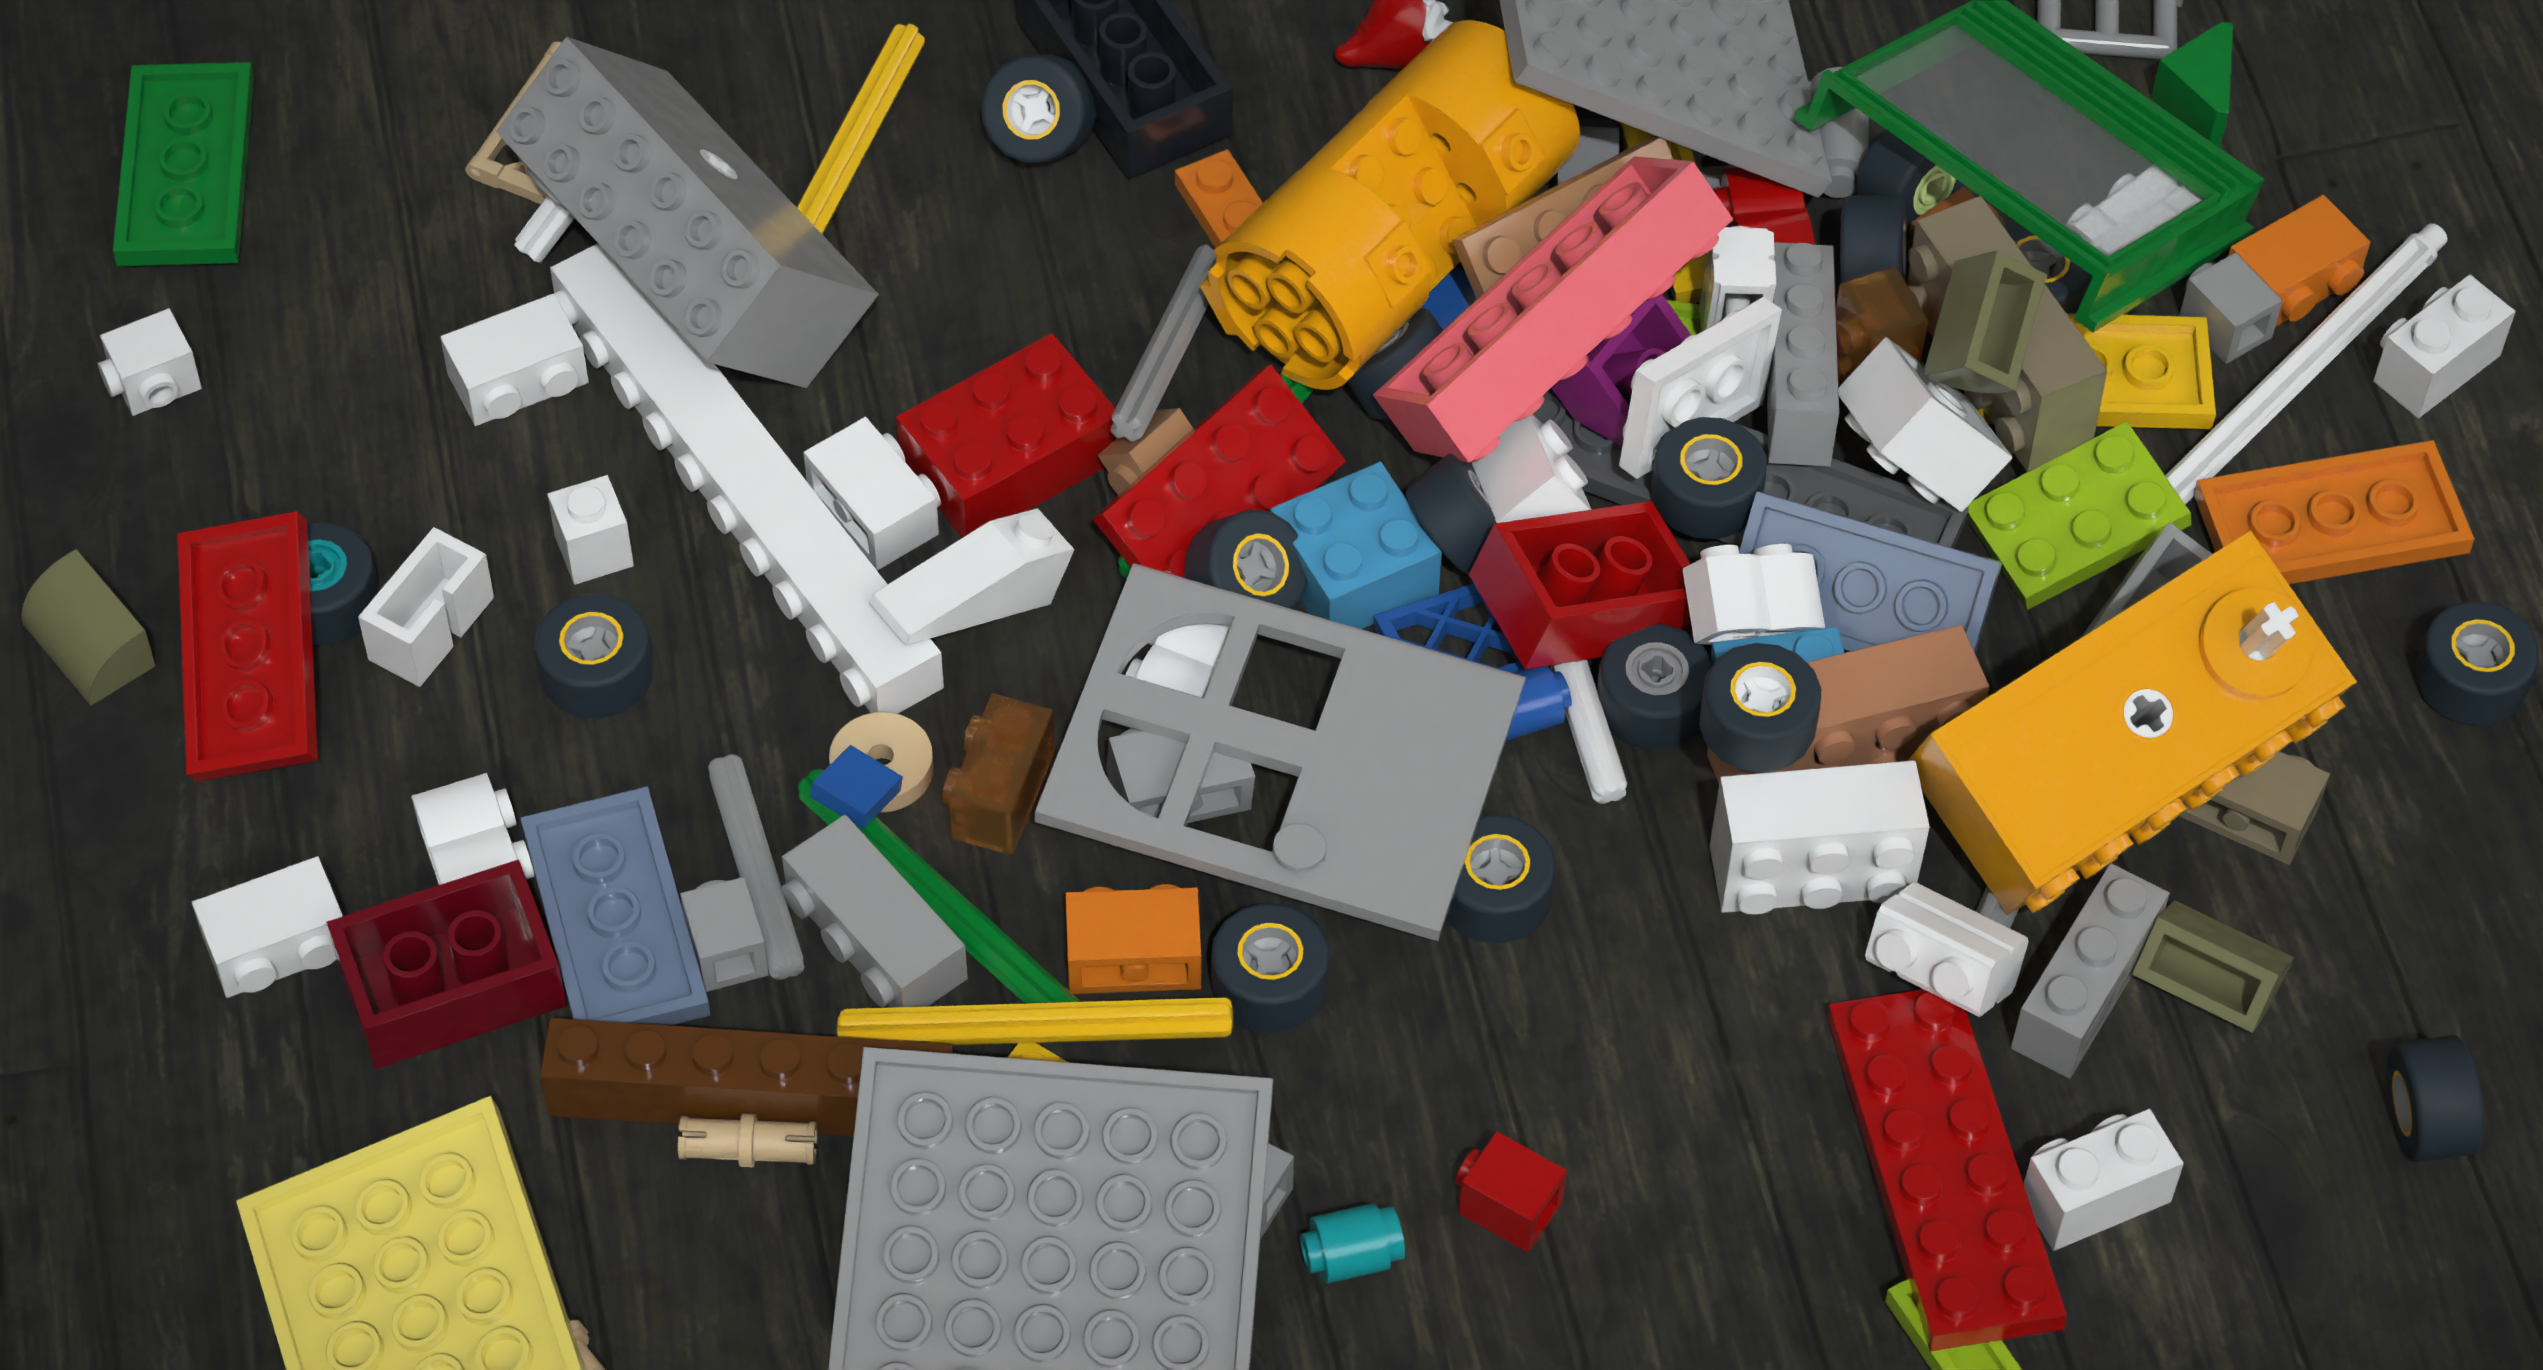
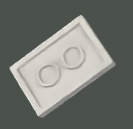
M1762 297L1739 311L1736 310L1729 313L1722 321L1698 335L1687 337L1680 345L1656 359L1645 361L1636 370L1631 381L1632 394L1627 421L1622 432L1624 440L1619 466L1638 479L1653 470L1655 451L1664 435L1672 428H1676L1685 421L1699 417L1724 418L1734 422L1763 405L1782 309L1765 297Z

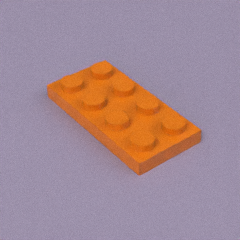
M2434 440L2197 480L2194 491L2195 500L2215 552L2251 530L2288 584L2469 554L2475 540Z

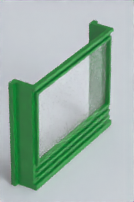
M1972 0L1835 72L1830 70L1824 71L1812 101L1799 107L1794 116L1795 120L1813 131L1857 108L2093 277L2074 320L2093 333L2189 275L2200 266L2225 253L2232 245L2250 236L2255 227L2245 220L2264 182L2263 177L2007 0Z

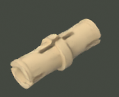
M742 1114L740 1120L689 1118V1116H681L679 1132H682V1137H678L679 1159L738 1160L740 1167H754L755 1161L800 1162L815 1165L817 1149H814V1144L818 1143V1125L816 1121H809V1123L757 1121L756 1114Z

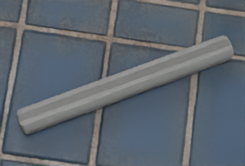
M1207 244L1200 246L1193 255L1111 416L1113 424L1110 429L1117 439L1126 437L1129 441L1134 442L1143 436L1209 305L1200 285L1208 278V271L1216 264L1217 254Z

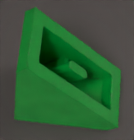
M2227 22L2217 24L2160 59L2151 96L2161 108L2219 148L2229 114L2233 23Z

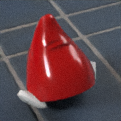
M1373 0L1366 18L1360 21L1356 31L1344 44L1336 48L1334 52L1336 59L1349 67L1403 69L1447 26L1453 23L1444 20V15L1449 10L1444 3L1435 0Z

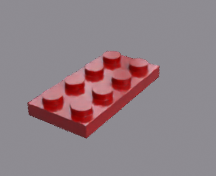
M1270 364L1259 369L1092 519L1130 567L1135 563L1184 578L1186 552L1194 535L1209 522L1250 509L1270 512V508L1315 490L1342 466L1346 460Z
M296 511L178 533L186 775L200 782L318 761L307 519Z

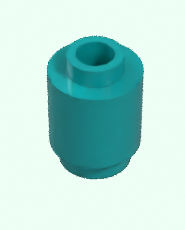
M1375 1203L1314 1216L1309 1221L1310 1232L1300 1234L1301 1250L1309 1274L1319 1272L1325 1284L1390 1269L1391 1262L1405 1259L1403 1233L1393 1206L1378 1209Z

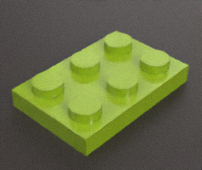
M2127 421L1973 500L1967 506L1969 510L1966 519L1991 558L2003 562L2000 571L2026 610L2143 551L2169 522L2179 530L2191 526V512Z

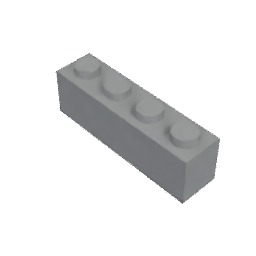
M1774 242L1776 288L1773 303L1781 308L1782 311L1767 382L1768 463L1831 467L1839 416L1833 246Z

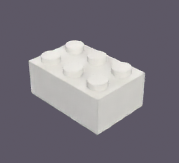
M1916 760L1720 777L1710 851L1721 912L1742 911L1747 914H1762L1774 908L1808 906L1813 909H1824L1841 902L1864 900L1884 903L1895 894L1899 895L1900 891L1911 883H1917L1929 832V822Z

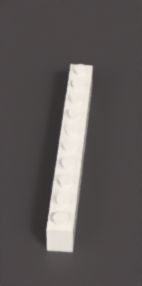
M598 243L550 267L554 293L571 325L580 335L584 353L590 363L595 368L604 366L611 375V383L620 402L627 409L635 407L643 417L642 421L645 431L653 445L658 450L667 448L675 458L676 470L687 489L691 492L699 489L705 497L708 511L717 528L723 534L731 531L739 541L742 557L750 571L757 577L764 574L773 585L772 590L775 600L784 615L790 620L797 617L807 629V640L818 659L823 663L831 661L840 672L842 687L851 702L857 707L864 704L871 713L889 712L898 714L943 689L941 651L931 639L905 645L870 604L873 593L888 584L716 365L707 362Z

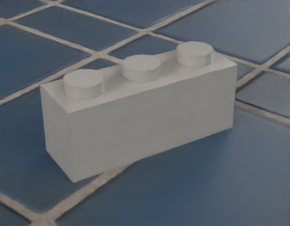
M846 814L782 856L785 884L781 887L786 902L798 917L804 919L809 916L818 925L826 947L839 962L844 963L849 960L861 973L860 978L865 990L880 1007H884L887 1004L891 1008L929 1006L968 979L965 944Z
M2110 863L2022 1006L2011 1049L2070 1079L2131 979L2133 970L2155 921L2166 908L2170 893Z

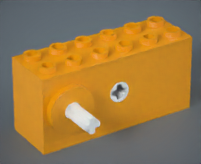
M2250 530L1931 733L1908 761L1916 760L1922 791L2006 914L2010 915L2025 904L2031 913L2034 914L2065 893L2064 890L2080 879L2076 871L2079 870L2086 880L2117 860L2118 855L2134 844L2130 836L2134 838L2138 845H2141L2168 827L2172 820L2187 810L2183 802H2185L2190 811L2195 810L2224 790L2223 787L2239 777L2240 774L2243 778L2273 759L2277 752L2292 741L2296 744L2328 723V719L2346 707L2340 696L2357 681Z

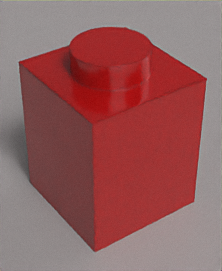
M1497 1131L1483 1152L1474 1148L1459 1169L1456 1177V1184L1461 1186L1459 1214L1529 1253L1563 1203L1567 1170Z

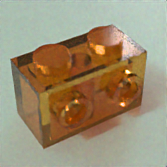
M1896 266L1840 284L1835 311L1838 388L1885 337H1888L1921 362L1928 319Z
M992 693L983 715L974 714L969 722L964 739V751L967 754L961 768L952 766L949 770L943 788L942 803L949 805L952 839L1013 855L1055 753L1053 709Z

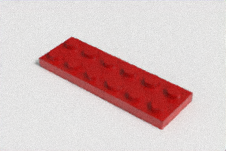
M1924 989L1829 1004L1827 1022L1907 1279L1910 1281L1912 1296L1930 1352L2064 1330L2067 1313L1966 1010Z

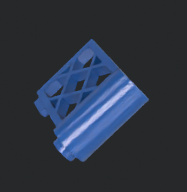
M1474 583L1374 615V628L1377 634L1486 666L1490 665L1480 663L1479 661L1487 647L1513 654L1517 662L1497 669L1524 676L1526 681L1506 742L1564 722L1565 709L1572 705L1571 694L1565 677L1560 671L1553 673L1548 666L1524 669ZM1484 603L1490 613V617L1484 627L1455 619L1460 610ZM1418 625L1434 631L1424 646L1400 639L1397 630ZM1446 634L1475 642L1467 658L1438 650Z

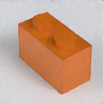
M2322 195L2232 245L2228 256L2237 253L2283 300L2276 326L2287 320L2291 322L2300 320L2313 309L2315 304L2335 293L2343 295L2353 289L2363 277V266L2371 242L2325 195Z
M1163 884L1145 890L1115 891L1107 887H1093L1083 892H1066L1069 991L1072 994L1201 989L1198 888H1179L1174 885Z

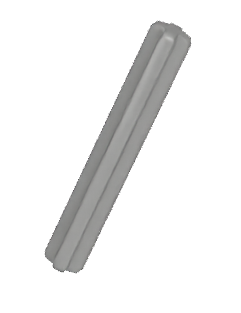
M729 754L724 758H715L708 766L709 777L740 878L745 877L765 942L770 976L776 980H783L789 976H798L804 970L802 951L785 897L781 890L779 877L742 759L735 754Z

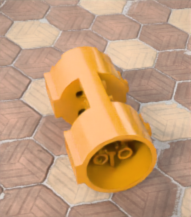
M1462 20L1450 24L1384 86L1319 152L1285 181L1213 251L1217 254L1216 264L1208 271V278L1200 285V288L1224 331L1229 335H1238L1252 351L1261 344L1272 355L1286 364L1281 374L1299 384L1321 390L1341 387L1422 308L1429 297L1430 291L1460 262L1452 239L1530 200L1575 155L1580 141V128L1574 105L1514 82L1505 30L1474 20Z

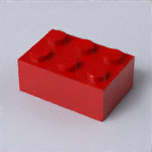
M1051 333L896 416L898 444L904 454L906 464L917 476L920 474L926 475L934 484L941 500V505L937 508L960 537L963 538L989 521L1028 511L1105 469L1097 455L1116 439L1110 429L1113 424L1111 416L1115 407L1054 334Z
M1652 501L1494 523L1469 573L1470 578L1524 669L1603 657L1607 645L1611 642L1657 624H1665L1684 630L1687 633L1692 628L1683 568L1691 565Z

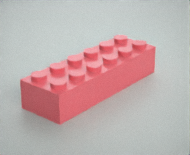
M1634 156L1376 391L1373 396L1415 452L1443 458L1450 453L1456 456L1459 461L1467 463L1480 460L1500 443L1499 435L1515 420H1522L1541 407L1545 400L1543 395L1554 384L1579 372L1588 362L1587 354L1603 339L1612 338L1627 328L1632 321L1631 313L1644 301L1655 298L1668 290L1676 280L1674 274L1690 259L1698 258L1709 252L1719 241L1717 234L1733 218L1693 161Z

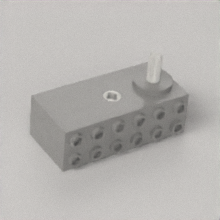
M566 36L496 131L527 165V170L534 182L548 195L516 237V243L514 244L520 252L528 254L534 261L541 263L573 219L576 218L709 363L807 388L879 295L666 70Z

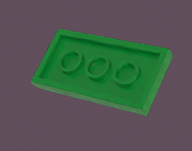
M251 62L132 65L113 254L117 266L239 263L254 86Z

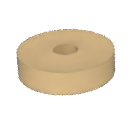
M889 712L862 715L847 723L833 739L829 753L830 764L849 745H852L875 760L880 758L890 760L891 762L885 766L903 776L901 791L880 812L896 811L909 806L919 799L930 785L933 776L931 742L926 732L916 722L905 716Z

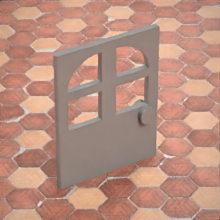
M1133 563L1035 811V822L1438 941L1496 772L1526 677ZM1211 623L1231 626L1204 698L1121 674L1128 662L1143 646L1168 631L1194 624ZM1258 634L1341 658L1316 731L1231 706ZM1102 720L1186 743L1159 818L1150 816L1129 804L1117 793L1106 777L1101 765L1097 743ZM1214 752L1299 777L1280 830L1274 838L1272 852L1186 827Z

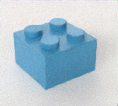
M1378 462L1270 508V512L1289 522L1298 534V538L1293 542V545L1308 581L1301 597V602L1309 614L1363 629L1374 624V615L1439 595L1442 552L1422 527L1410 504L1382 462Z

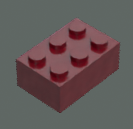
M519 859L327 921L336 960L375 1070L567 1006L559 965Z

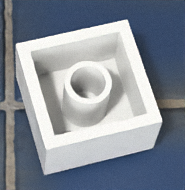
M1885 337L1838 388L1839 397L1850 411L1845 420L1856 433L1871 443L1867 451L1884 469L1892 474H1895L1900 468L1910 474L1908 477L1910 484L1928 501L1935 504L1940 498H1943L1962 512L2013 457L1967 396L1954 387L1923 377L1925 365L1888 337Z

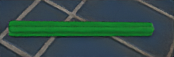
M817 768L799 782V798L826 824L830 825L842 816L810 797L812 782L824 771ZM875 817L864 829L856 825L965 944L966 951L1023 1003L1080 1002L1076 996L881 820Z

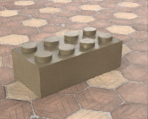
M1982 196L1916 220L1913 246L1909 250L1910 267L1907 287L1903 290V299L1912 319L1916 322L1921 321L1932 337H1934L1955 261L1998 250L2032 267ZM2044 285L2016 390L2007 393L1965 391L1974 407L1977 409L1983 408L1995 426L1997 437L2008 452L2014 453L2025 470L2029 472L2094 438L2107 369L2053 294Z

